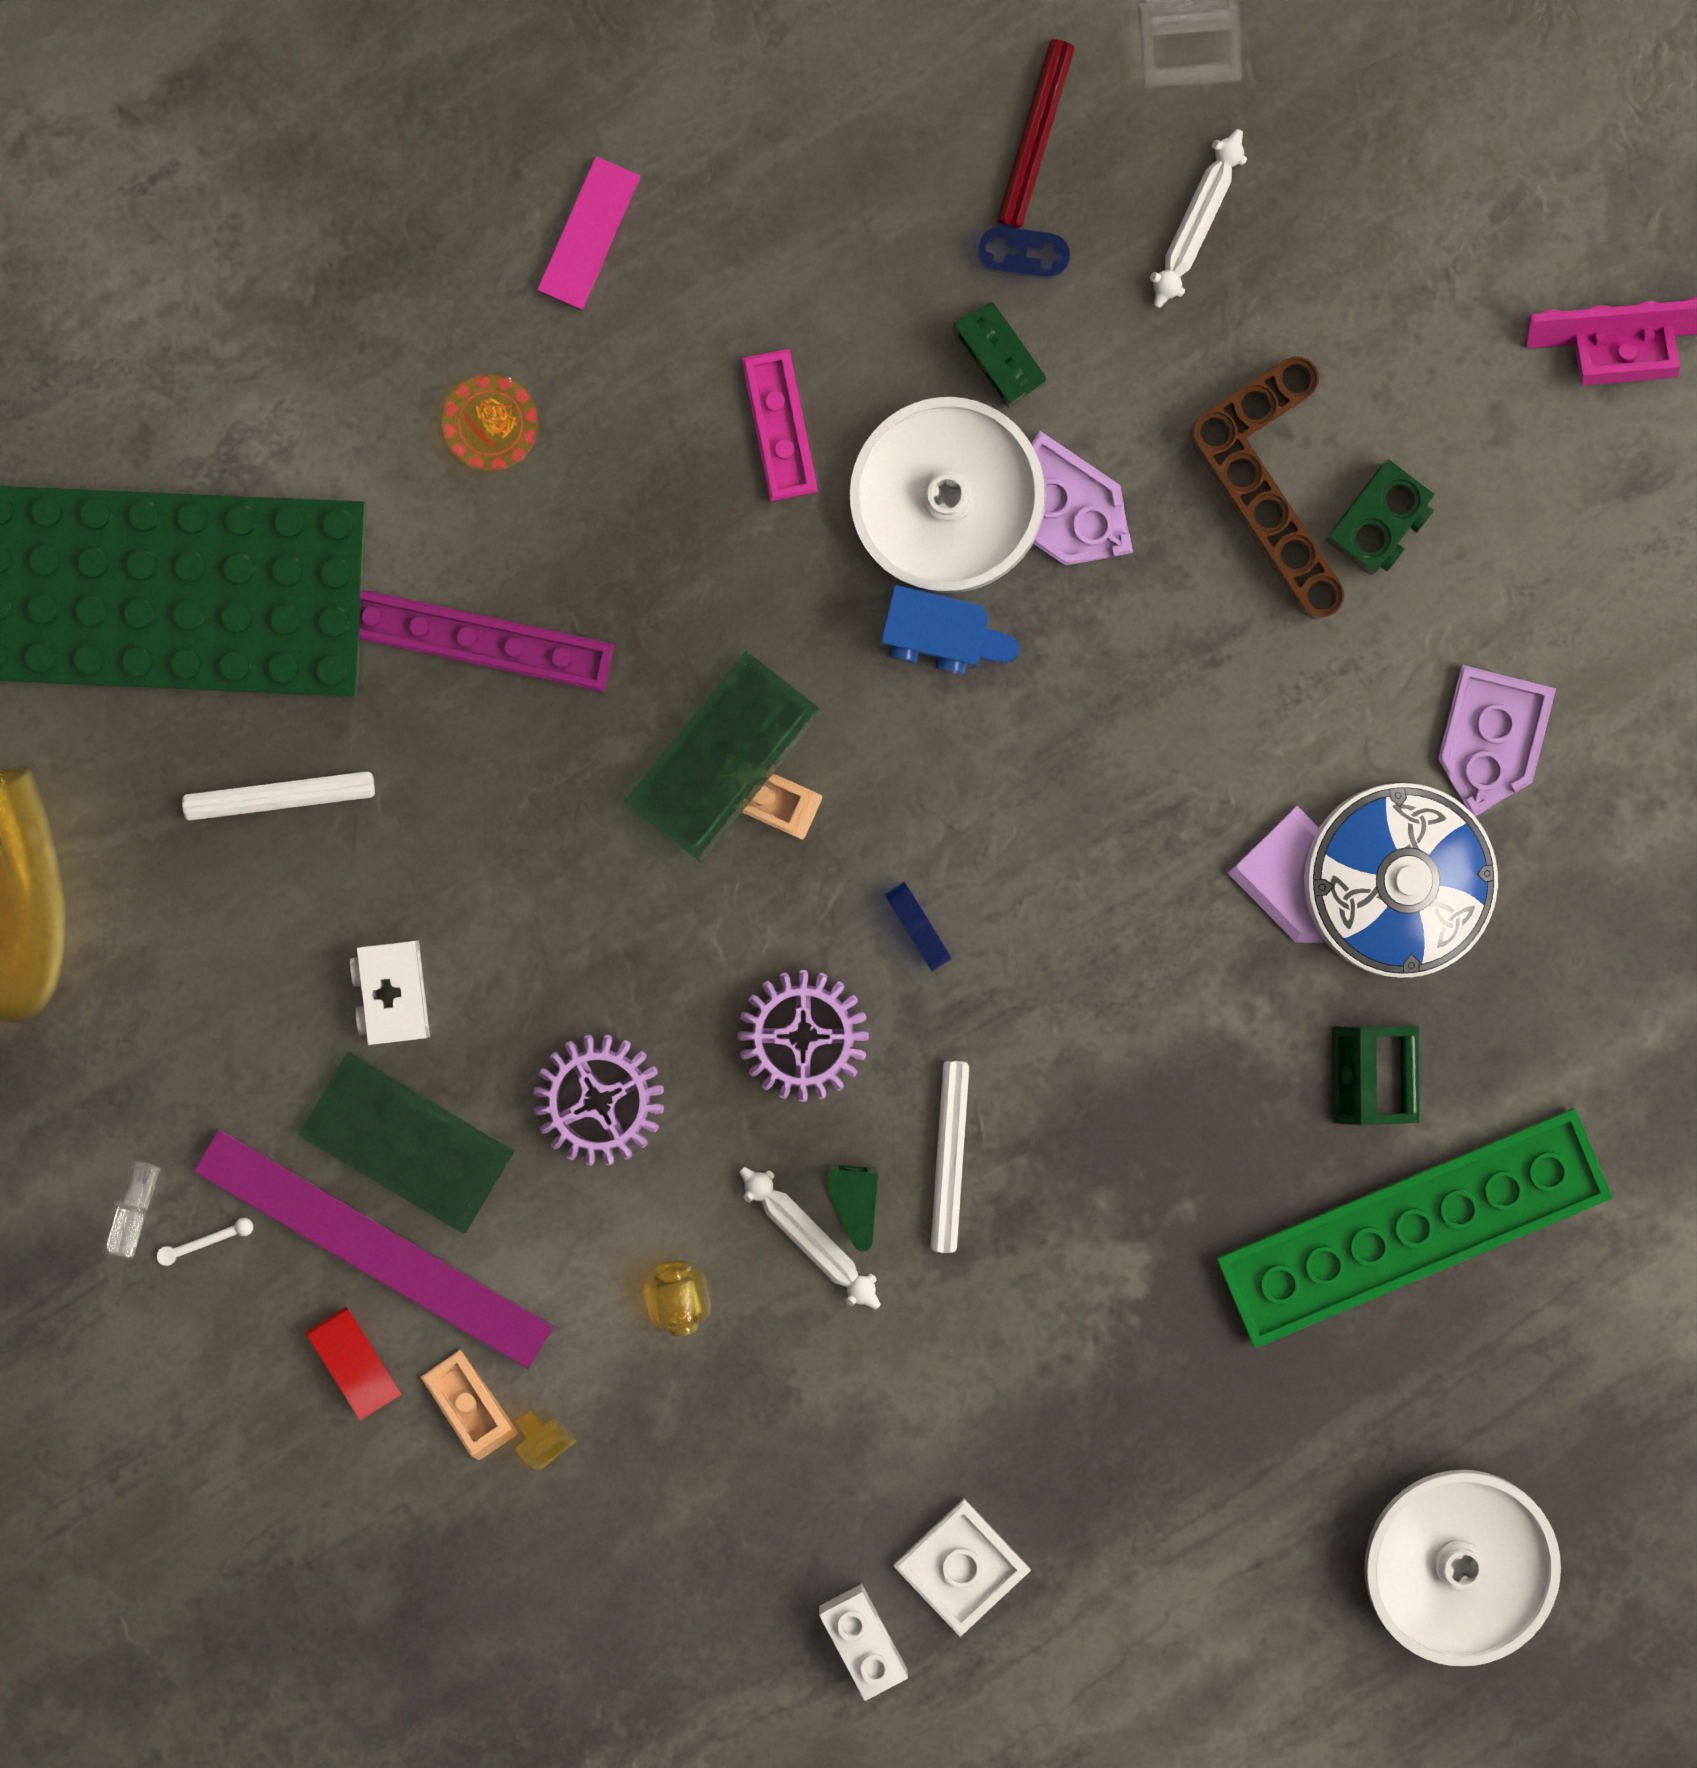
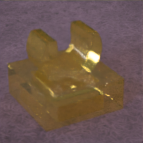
M532 1410L516 1421V1424L527 1437V1440L515 1449L527 1465L538 1471L577 1442L565 1425L554 1418L545 1424L538 1414L535 1415Z

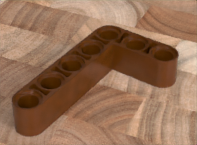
M1293 356L1282 361L1203 413L1192 426L1190 440L1193 448L1300 611L1312 619H1323L1335 614L1341 608L1344 601L1342 584L1247 440V438L1304 402L1316 390L1319 383V373L1316 366L1309 359ZM1297 368L1305 373L1307 377L1305 391L1293 393L1285 388L1282 375L1286 369ZM1255 394L1264 399L1267 405V412L1264 418L1253 420L1243 413L1242 400L1245 396ZM1208 421L1221 423L1226 430V440L1223 445L1210 446L1203 441L1201 428L1204 423ZM1244 462L1248 464L1253 472V480L1249 486L1237 487L1230 482L1228 468L1231 463ZM1269 502L1278 509L1279 521L1275 527L1264 528L1256 522L1254 510L1259 503ZM1297 543L1304 549L1306 561L1301 568L1292 569L1283 563L1281 551L1285 544ZM1314 583L1327 585L1332 592L1331 605L1325 610L1314 608L1308 600L1309 588Z

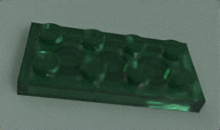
M746 650L624 802L701 863L823 711Z
M350 1051L345 1055L298 1136L464 1235L516 1151Z

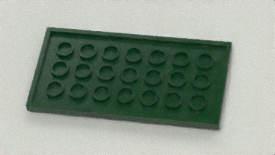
M0 486V681L358 697L366 502Z

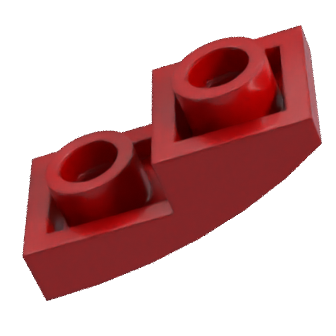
M344 1307L305 1332L360 1421L401 1396L392 1378L347 1307Z

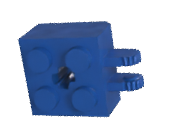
M898 585L894 586L880 647L889 648L888 658L916 664L918 656L937 660L935 669L963 675L966 667L974 669L979 659L994 663L999 661L1000 664H1007L1009 661L1013 662L1020 652V645L1017 643L1018 640L1014 639L1015 636L1011 637L1010 634L1006 636L1004 632L986 628L989 617L981 605Z

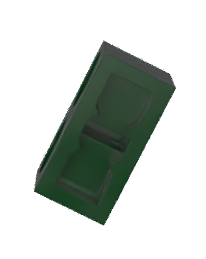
M1388 459L1375 472L1325 538V541L1370 575L1376 573L1380 567L1387 572L1405 549L1398 543L1410 528L1417 533L1433 513L1434 509L1427 504L1435 494ZM1391 488H1401L1409 495L1410 507L1406 513L1396 514L1388 508L1386 495ZM1361 527H1372L1380 534L1381 545L1376 552L1367 553L1359 548L1356 536Z

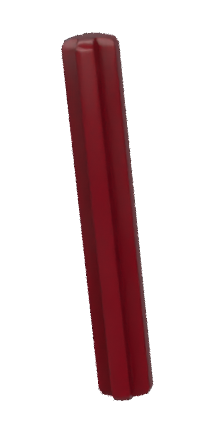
M1052 39L1049 42L998 216V222L1002 225L1020 229L1024 224L1075 50L1074 45L1058 39Z

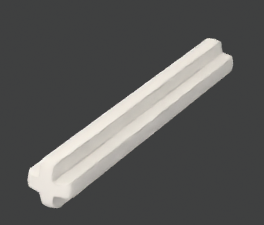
M359 772L186 794L182 798V807L185 819L199 820L371 798L375 794V785L372 773Z
M945 1061L942 1071L930 1245L932 1251L940 1253H953L957 1249L969 1065L963 1061Z

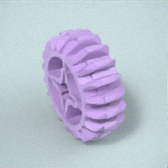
M800 970V985L791 986L788 973L780 974V981L784 989L776 992L773 984L766 981L762 986L770 998L766 1002L754 994L749 998V1002L760 1009L757 1016L749 1012L741 1013L740 1019L754 1025L753 1031L743 1030L737 1034L739 1040L753 1041V1047L742 1050L740 1056L742 1059L757 1056L759 1063L753 1065L748 1072L752 1077L758 1075L764 1069L770 1074L762 1084V1088L765 1090H769L776 1079L783 1083L780 1089V1098L786 1099L788 1097L790 1086L799 1087L798 1098L800 1102L807 1101V1087L809 1086L816 1087L819 1099L826 1098V1089L823 1083L830 1080L834 1088L840 1091L844 1088V1084L836 1074L843 1070L847 1075L855 1077L858 1071L854 1066L847 1063L849 1057L852 1056L859 1060H864L866 1057L865 1051L853 1048L854 1040L866 1041L869 1039L868 1032H854L853 1024L865 1021L866 1015L864 1012L856 1013L852 1016L849 1015L847 1009L854 1006L858 999L855 995L849 996L843 1002L837 998L844 988L842 982L838 981L833 986L831 992L823 989L827 981V975L824 973L818 975L816 986L807 985V970ZM796 996V1015L791 1024L780 1028H763L767 1015L778 1003ZM811 996L817 997L832 1006L839 1015L844 1029L825 1028L817 1025L811 1016ZM802 1010L806 1012V1023L811 1024L809 1030L815 1028L817 1034L829 1035V1037H817V1040L809 1041L805 1061H801V1049L795 1047L797 1041L791 1043L789 1037H777L778 1034H789V1032L797 1031L798 1023H801ZM763 1043L783 1044L791 1048L796 1059V1075L789 1074L778 1068L768 1057ZM843 1043L839 1056L831 1066L820 1073L810 1075V1059L815 1048L824 1044Z
M586 1035L584 1037L586 1051L579 1053L573 1041L567 1042L565 1047L571 1058L565 1061L560 1054L554 1052L550 1056V1060L559 1068L558 1071L554 1073L549 1069L542 1068L539 1072L541 1078L551 1082L550 1087L538 1086L533 1091L535 1096L548 1097V1104L538 1105L534 1108L535 1115L541 1116L549 1113L551 1121L545 1122L540 1126L541 1133L545 1134L556 1128L560 1135L552 1141L551 1146L554 1149H558L565 1140L572 1143L573 1145L567 1153V1158L570 1160L575 1159L580 1148L587 1150L585 1163L590 1166L595 1162L596 1151H603L606 1165L614 1163L612 1149L619 1148L621 1155L626 1160L631 1158L633 1154L627 1142L632 1139L639 1147L644 1148L648 1141L639 1133L640 1129L643 1127L648 1131L656 1132L659 1128L655 1121L647 1118L648 1112L655 1114L664 1112V1105L650 1103V1096L660 1095L664 1092L663 1085L648 1087L646 1081L658 1074L657 1068L655 1066L650 1067L642 1073L638 1065L645 1060L647 1054L644 1051H640L633 1060L627 1058L625 1055L631 1046V1042L627 1040L622 1042L618 1052L612 1051L613 1040L611 1035L603 1037L602 1049H595L592 1035ZM606 1060L613 1062L625 1069L630 1076L614 1083H604L591 1070L587 1061ZM574 1068L582 1087V1097L576 1104L561 1111L559 1106L560 1087L565 1076ZM587 1078H589L593 1088L596 1087L600 1093L611 1092L617 1088L622 1089L613 1094L612 1101L606 1103L611 1107L607 1112L611 1123L605 1113H602L598 1107L587 1108L581 1112L576 1111L586 1104V1099L592 1097L587 1093L591 1088ZM638 1089V1114L633 1124L624 1132L616 1114V1103L627 1093ZM584 1117H593L602 1124L604 1130H607L611 1139L594 1140L576 1133L568 1124Z

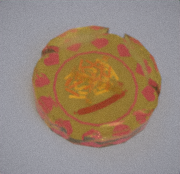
M495 374L476 375L459 384L447 398L442 416L443 436L452 453L469 467L487 472L505 470L522 461L534 446L539 429L537 408L527 390L512 378Z

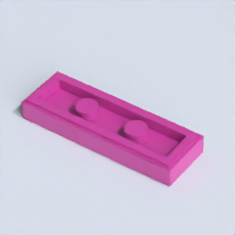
M597 156L595 157L538 287V292L581 311L584 310L641 179L640 175Z
M790 349L742 358L770 502L818 493Z

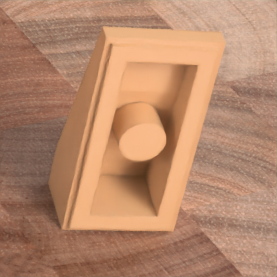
M729 754L710 796L715 801L802 840L805 838L822 801V795Z
M462 1350L457 1351L421 1376L424 1384L471 1457L481 1460L518 1434L508 1416Z

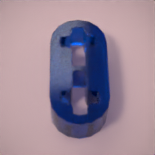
M1003 226L994 227L985 232L978 246V257L983 266L996 273L1053 279L1060 276L1067 268L1070 260V249L1064 239L1053 233ZM997 237L1006 238L1007 247L1022 249L1021 256L1008 254L1005 255L1003 262L998 263L994 261V254L986 251V245H993ZM1046 243L1054 245V253L1060 254L1062 260L1053 262L1051 269L1042 268L1041 259L1026 257L1027 250L1039 252L1043 250Z
M905 881L884 893L931 972L952 960L950 954Z

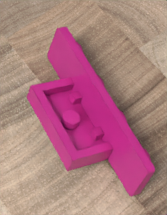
M1697 297L1678 302L1658 303L1655 301H1645L1631 306L1609 307L1597 305L1584 310L1560 311L1550 309L1538 314H1531L1528 318L1526 330L1527 348L1575 345L1581 386L1677 378L1680 371V362L1675 336L1697 334Z

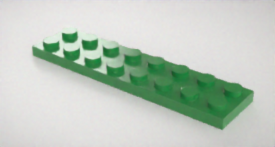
M1571 1108L1216 1257L1251 1343L1254 1348H1258L1613 1199V1196L1577 1110Z

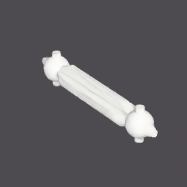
M1236 129L1228 138L1213 142L1212 148L1215 149L1216 161L1206 168L1165 255V270L1159 273L1153 272L1150 276L1155 291L1154 305L1161 308L1168 299L1176 296L1181 297L1185 293L1180 277L1191 268L1231 183L1232 167L1246 163L1247 157L1244 156L1242 146L1243 132L1239 129Z
M746 1167L740 1171L745 1182L744 1188L746 1193L743 1196L745 1201L749 1203L752 1200L762 1201L766 1215L834 1283L847 1287L848 1298L846 1303L853 1306L855 1303L865 1304L875 1310L881 1305L875 1294L876 1288L874 1283L877 1281L876 1277L872 1274H869L867 1277L858 1276L854 1262L787 1194L773 1189L772 1179L775 1176L771 1171L766 1173L754 1172Z

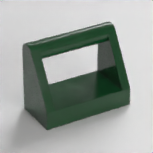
M1332 1026L1333 1123L1350 1125L1420 1123V1026ZM1400 1036L1401 1112L1377 1113V1037Z
M828 1164L827 1190L854 1247L858 1251H867L873 1243L878 1180L877 1167Z

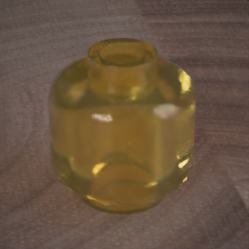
M685 1260L669 1261L656 1266L652 1271L653 1275L647 1278L644 1284V1294L652 1324L662 1330H669L673 1336H685L696 1332L699 1328L698 1324L708 1318L712 1309L704 1273L699 1268L692 1267Z

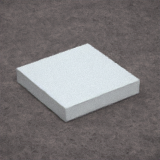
M964 1498L894 1563L897 1571L960 1637L1031 1571L1029 1566Z

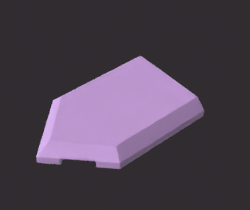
M1039 431L1031 445L1037 454L1043 471L1046 501L1042 524L1033 544L1065 566L1133 553L1121 486Z
M1461 665L1438 760L1466 808L1476 817L1491 806L1533 782L1556 688Z
M1295 806L1227 874L1294 942L1326 943L1313 923L1304 890L1305 863L1312 840L1319 827L1298 806Z

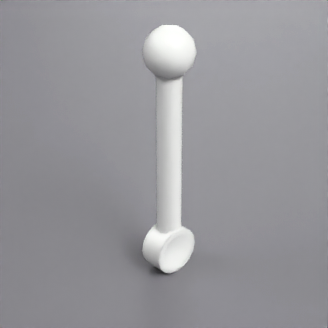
M242 1217L235 1222L234 1226L175 1248L164 1246L157 1252V1260L161 1265L169 1266L177 1260V1257L237 1234L243 1237L248 1236L253 1231V1223L250 1219Z

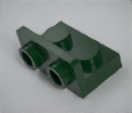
M993 302L987 303L973 314L967 313L953 324L952 330L1007 408L1017 403L1046 381L1045 374Z

